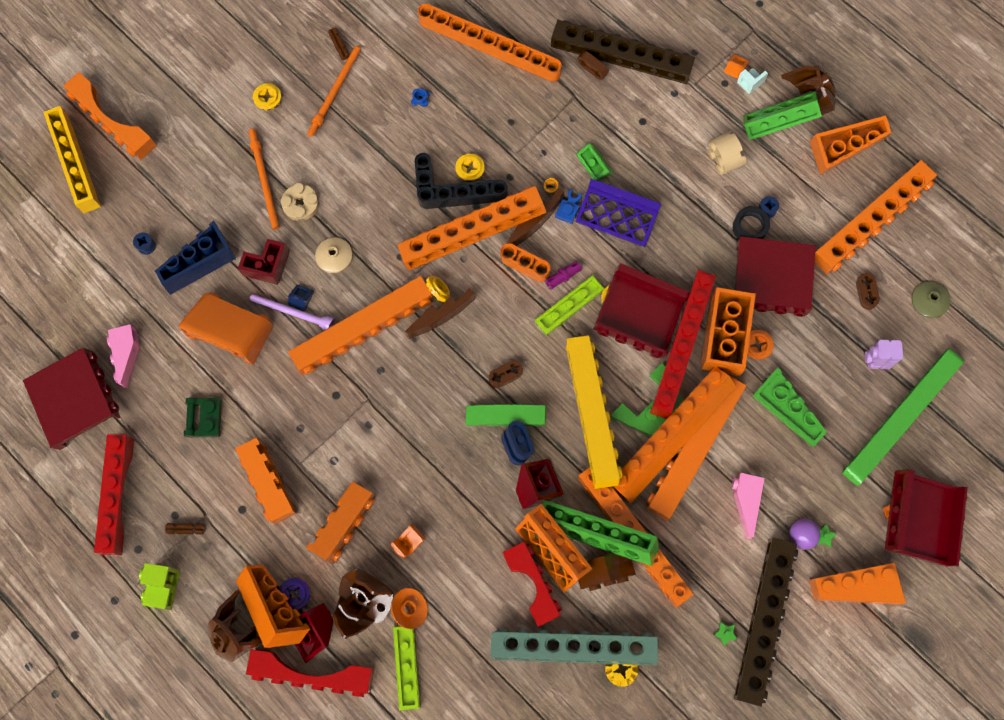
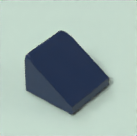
M297 284L288 295V305L305 311L314 291Z

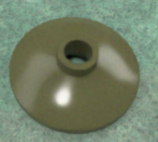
M923 282L914 289L912 304L915 310L922 316L937 318L945 314L949 309L950 295L939 283ZM931 295L935 296L936 300H933Z

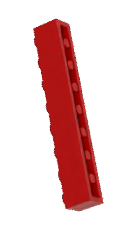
M698 270L650 414L668 419L673 411L716 275Z

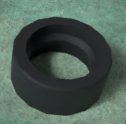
M748 206L741 209L733 222V232L738 239L740 236L763 239L770 228V219L767 213L756 206ZM746 216H753L761 222L762 229L758 234H748L742 230L740 226L741 220Z

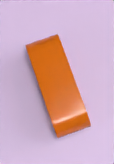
M510 243L504 244L501 247L500 256L503 264L539 282H545V279L550 277V264L547 261ZM506 252H512L514 255L511 257H506L504 254ZM527 260L530 264L522 265L521 262ZM543 268L547 272L544 274H540L537 272V270Z

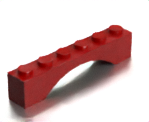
M107 434L94 553L100 555H122L124 540L122 499L125 478L132 460L134 439L127 434Z
M251 649L245 675H252L251 680L263 681L264 678L272 679L271 683L283 684L284 681L292 682L291 686L303 688L304 684L312 685L311 689L324 691V687L332 688L331 692L344 694V690L352 691V696L364 697V694L370 693L374 668L351 665L331 675L311 676L290 668L274 652Z

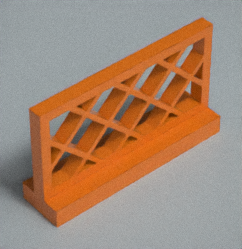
M540 504L524 516V520L515 530L523 541L531 546L534 555L565 593L591 571L592 567L545 507Z

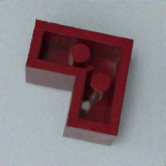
M267 239L262 256L243 252L238 270L245 277L278 285L290 251L285 243Z

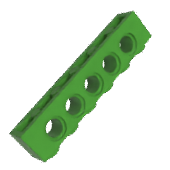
M544 500L542 505L568 538L652 566L659 550L657 536Z

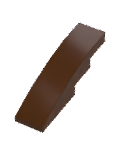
M557 188L549 203L542 200L546 213L517 225L507 242L518 246L541 228L558 208L562 199H564V191Z
M469 288L457 301L450 296L438 309L431 305L405 331L409 339L414 338L446 323L475 300V293Z

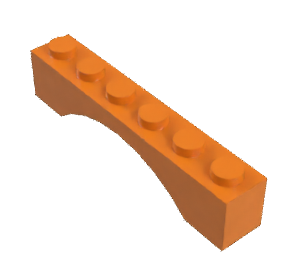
M80 72L63 85L67 91L66 96L72 102L76 100L79 103L78 107L84 113L88 111L91 114L89 117L96 124L100 122L102 124L101 128L108 135L112 133L115 136L113 139L120 146L124 144L127 147L125 150L132 157L137 156L142 160L156 147L151 137L140 127L123 125L104 115L99 106L97 90Z

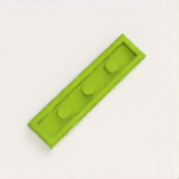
M592 275L536 318L535 323L547 336L600 295L605 288Z
M393 626L399 711L420 709L414 629Z

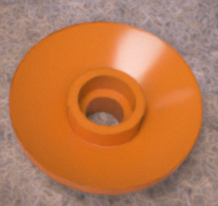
M404 588L394 595L391 602V613L398 625L406 629H415L426 620L428 607L425 598L419 591L413 588Z

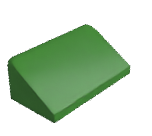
M588 143L576 154L588 173L596 181H601L614 172L595 144Z

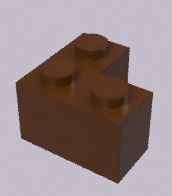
M610 554L587 561L592 570L578 582L580 589L589 588L590 591L601 589V584H604V587L616 584V581L617 584L629 581L628 577L636 575L631 559L617 554Z

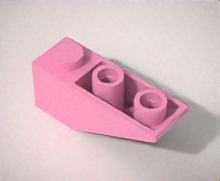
M131 324L108 330L109 337H107V343L112 350L110 360L112 365L115 366L114 380L123 388L128 386L140 348L137 330Z

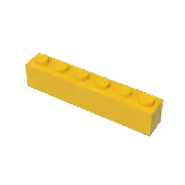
M61 106L43 112L75 205L83 214L100 208L101 205L69 115Z

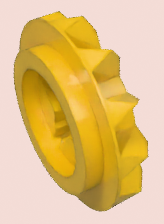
M265 83L254 90L253 102L259 109L267 111L271 108L274 109L276 105H280V99H282L281 92L274 84ZM268 93H269L270 97H272V98H269L268 101L266 102V101H265V97H266V96L268 95Z
M465 154L456 162V172L459 178L464 179V181L473 182L475 179H480L484 173V162L476 154ZM473 162L474 170L467 173L466 167H469Z
M433 275L426 279L429 291L437 300L445 302L450 297L449 288L443 280Z
M606 664V676L616 686H628L635 681L638 675V665H623L630 666L625 671L624 679L621 673H613V671L619 668L618 664Z

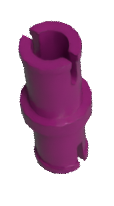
M575 260L565 268L558 269L557 273L545 279V283L552 290L562 282L569 281L570 277L582 271V267Z

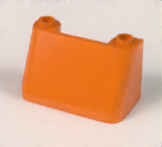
M209 292V294L204 293L181 320L178 329L191 339L203 340L232 353L236 357L243 358L244 362L254 365L273 328V324L269 321L270 318L262 313L257 315L219 299L220 296L213 292Z

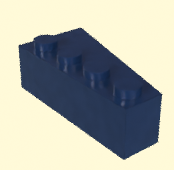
M214 220L209 224L210 227L204 232H199L196 235L197 238L189 245L185 244L181 252L176 256L170 257L155 270L162 286L170 295L236 259Z

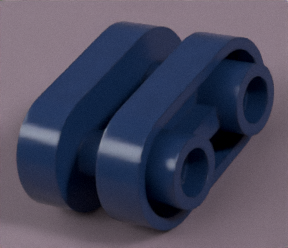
M520 421L511 422L503 432L501 440L510 462L520 466L533 454L534 445L526 426Z

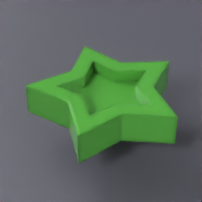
M827 524L820 530L818 544H825L831 547V539L837 534L829 531Z
M719 622V631L713 636L720 638L723 646H725L729 640H737L733 633L735 625L726 626Z

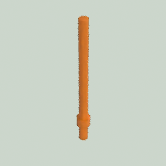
M355 46L318 114L314 115L311 121L312 124L306 133L309 137H313L318 127H321L326 112L361 51L360 47Z
M250 129L248 130L251 140L250 148L254 152L273 230H277L280 227L261 154V143L258 141L256 130Z

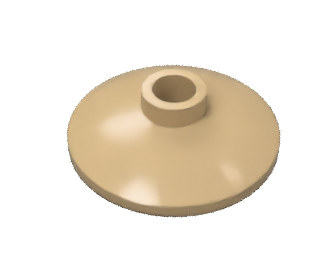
M328 238L317 247L315 253L316 262L326 272H341L351 263L352 249L341 238ZM331 251H336L334 255H330Z

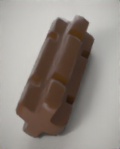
M336 28L330 29L328 31L329 36L341 60L348 59L350 56L338 30Z
M167 523L165 532L167 534L195 533L203 535L205 533V524Z

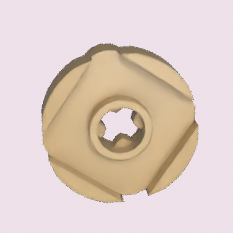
M296 183L288 188L280 201L285 214L290 219L296 221L310 219L318 210L316 192L311 187L301 183ZM303 199L304 204L296 206V201Z

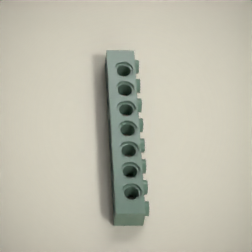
M497 629V632H492L491 659L501 661L657 666L658 639L653 637L651 633H641L640 636H632V633L622 632L620 636L611 635V632H599V635H591V632L588 631L570 634V631L562 630L558 631V634H550L548 630H538L537 633H529V630L518 629L517 632H509L508 629ZM510 640L518 642V646L515 649L507 648V643ZM530 641H537L539 643L537 649L530 650L527 648ZM552 641L559 643V648L555 651L548 649V644ZM571 642H577L580 648L577 651H571L568 646ZM596 642L601 648L597 652H592L589 649V645ZM618 643L621 646V650L614 653L610 650V645ZM633 644H639L642 647V651L640 653H633L630 647Z

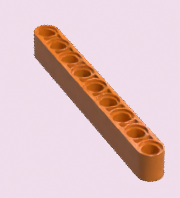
M422 4L418 8L419 22L425 28L546 80L554 82L561 77V62L552 56L430 4Z

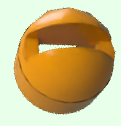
M554 178L546 179L544 190L547 193L556 192L559 186L558 181ZM555 185L556 188H546V186Z

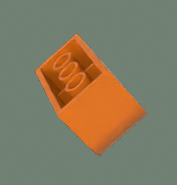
M716 287L707 314L700 363L701 370L711 371L714 367H717L726 374L741 376L746 369L756 294Z

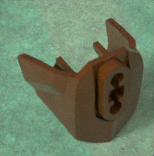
M805 66L781 75L782 79L798 87L801 94L811 90L816 91L822 115L835 110V85L827 72L824 73L821 66Z
M359 568L346 573L340 582L339 599L332 616L341 636L347 639L361 633L372 624L384 621L391 611V602L394 597L392 590L383 582Z
M236 590L218 607L215 616L208 623V636L215 654L230 662L235 661L251 649L262 644L260 637L248 642L257 634L255 626L243 634H233L229 628L230 625L238 620L237 615L241 612L238 609L231 614L235 608V600L240 593L239 590Z

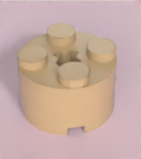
M731 131L708 142V155L711 160L715 159L717 163L716 170L719 175L729 173L746 165L745 156L741 157L743 148L734 133L731 134Z

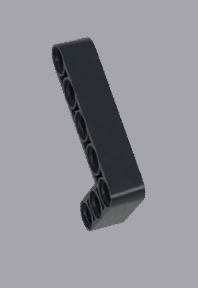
M419 153L415 157L417 196L420 206L424 209L493 203L501 201L508 196L507 183L499 179L434 186L430 156L426 153ZM423 162L427 163L425 166H420ZM423 179H428V180H429V181L426 182V183H422V182H421ZM497 189L504 190L502 193L495 192ZM478 191H485L482 195L477 194ZM462 192L467 193L466 196H459ZM443 194L449 195L447 198L440 197ZM424 196H430L428 200L422 199Z

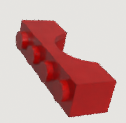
M522 542L502 552L511 572L524 573L535 583L537 594L529 610L537 627L560 617L559 612L562 610L557 600L553 601L550 596L552 589L548 581L543 582L541 575L544 573L539 563L535 564L532 559L535 555L531 546H526Z

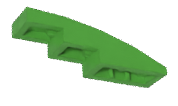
M466 406L465 425L509 426L513 421H520L525 426L546 425L547 406Z

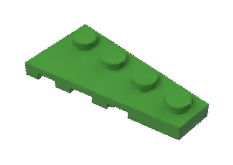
M777 367L752 397L811 447H815L827 431L812 411H809L803 399L797 395L791 383L781 374L782 371Z

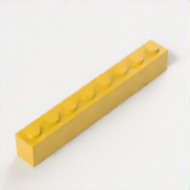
M589 335L567 338L566 352L594 489L618 486L619 480L622 478V470L616 463L618 452L617 448H613L614 433L612 429L609 430L608 426L610 415L609 411L605 412L606 396L601 393L600 389L603 387L601 376L597 375L599 364L598 360L594 359L593 353H595L594 342H590Z

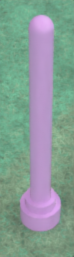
M255 294L250 296L252 302L318 324L324 331L335 325V318L330 316H323L321 318Z

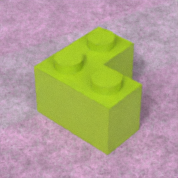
M145 563L139 573L140 584L146 585V589L141 594L142 606L171 610L180 570Z

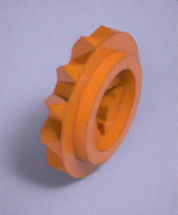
M753 330L750 332L747 356H750L753 360H763L772 353L774 343L771 336L765 331ZM755 340L759 344H764L760 347V352L757 347H751L755 344Z

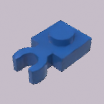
M571 189L567 194L568 201L562 199L555 214V218L570 224L573 223L579 210V205L576 204L581 200V193L578 194L577 198L571 197L573 191Z

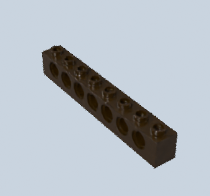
M557 19L551 37L552 48L578 55L583 51H587L600 61L683 84L688 83L695 57L687 53H678L672 49L660 48L654 44H645L636 39H627L617 34L613 35L602 30L588 28L584 25L572 24L566 20L561 21Z
M774 537L768 540L733 698L735 700L762 707V703H766L768 691L765 689L767 682L770 683L772 678L770 666L771 662L775 661L777 650L774 649L775 643L779 641L781 636L779 624L785 617L784 601L788 600L790 590L787 589L788 582L792 581L794 570L791 568L793 561L795 562L798 556L797 544ZM778 556L784 559L785 564L783 567L778 566L776 563ZM773 576L780 579L779 587H775L772 584ZM769 596H773L776 599L774 607L769 606L767 602ZM765 616H769L772 620L770 627H766L763 624ZM760 636H764L767 639V646L764 648L758 643ZM757 656L763 660L761 668H757L754 665V659ZM752 677H756L759 682L758 687L755 689L751 688L749 684Z

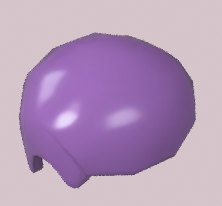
M808 518L797 519L790 526V540L792 543L797 544L796 547L800 549H812L820 540V528L814 520Z

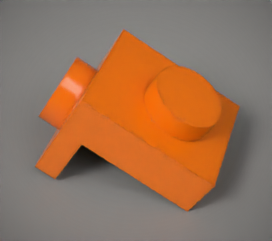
M412 524L390 545L393 547L394 552L404 559L411 555L426 538Z

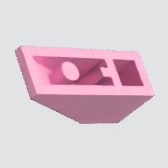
M740 473L737 478L734 477L732 489H735L734 498L745 536L751 539L755 533L764 478Z

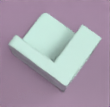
M753 68L750 71L745 69L740 73L737 83L750 94L765 82L768 73L764 71L760 75Z

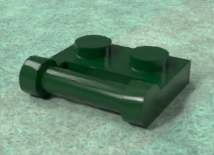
M186 398L187 418L186 430H184L183 436L188 438L220 437L222 399ZM195 406H200L199 430H194Z

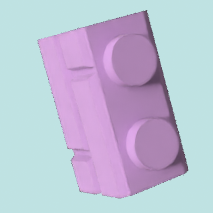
M879 340L865 352V362L868 364L869 369H891L903 358L901 340H891L890 342L889 340Z

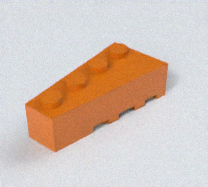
M882 116L815 134L809 142L820 175L885 140L892 132L887 117Z
M256 437L236 447L235 450L240 458L241 465L248 474L247 477L251 486H254L257 492L255 493L256 498L265 508L263 513L267 521L277 524L297 514L266 445Z
M352 481L337 503L339 508L333 509L330 512L326 521L328 524L318 529L316 541L314 544L309 542L306 549L331 564L334 561L338 562L343 554L341 550L344 545H348L354 536L352 532L356 526L359 527L365 518L363 517L365 511L372 508L375 502V495Z
M895 563L809 580L814 601L906 604Z
M264 565L245 566L236 583L264 648L300 644L309 632L310 627L307 623L303 624L301 622L299 612L290 607L287 602L288 597L277 589L276 586L278 584Z

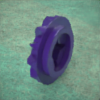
M299 578L288 579L279 588V591L285 593L288 597L287 602L293 610H301V608L307 605L311 597L309 586ZM288 589L293 591L299 589L298 595L301 599L293 598L290 600L292 595Z

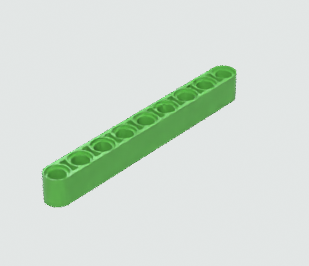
M948 348L845 467L842 474L853 484L859 486L960 368L965 359L951 348Z

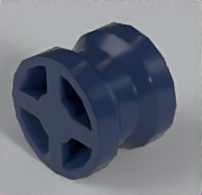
M768 196L763 198L758 208L764 210L769 219H771L779 209V202L776 198Z
M138 233L133 239V245L141 254H151L156 248L155 241L147 233Z

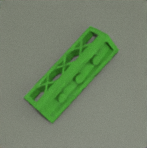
M816 91L745 114L743 117L748 138L752 140L822 117Z

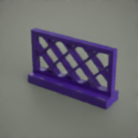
M591 179L575 222L645 247L659 213L661 203ZM590 194L597 195L601 202L591 206L588 200ZM614 201L618 208L608 212L604 203ZM603 205L606 214L596 218L593 208ZM631 207L635 215L626 218L622 209ZM591 210L594 219L588 222L582 220V214ZM620 211L624 220L614 224L610 215ZM644 213L653 215L651 222L643 225L640 215ZM608 216L611 225L606 228L601 227L598 220ZM637 217L641 226L631 230L627 221ZM625 222L629 231L624 234L618 233L615 226ZM643 229L645 233L644 240L635 239L633 232Z

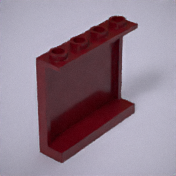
M740 236L736 244L738 253L734 290L756 294L754 309L757 312L774 311V313L780 315L792 313L797 317L808 315L812 310L816 245Z
M620 263L614 271L593 329L601 336L615 338V341L618 343L630 344L635 350L647 351L652 357L664 358L669 354V351H667L683 304L688 299L690 292Z
M86 348L73 352L23 380L50 448L61 450L67 447L65 442L109 418H120L119 406L111 396L112 390L104 380L105 374L97 364L98 358L93 351Z
M910 469L896 470L894 473L884 550L944 567H959L968 487H954L914 475V471Z

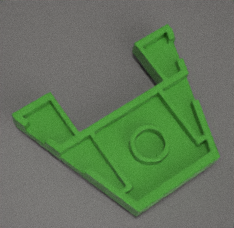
M663 363L649 376L658 385L665 369ZM678 392L672 413L684 401L680 392ZM654 400L639 416H636L623 403L610 416L612 419L618 420L631 428L633 427L650 437L667 420L650 414Z

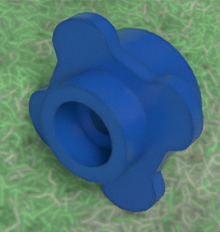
M421 88L413 90L411 104L413 106L422 105L426 107L430 92Z

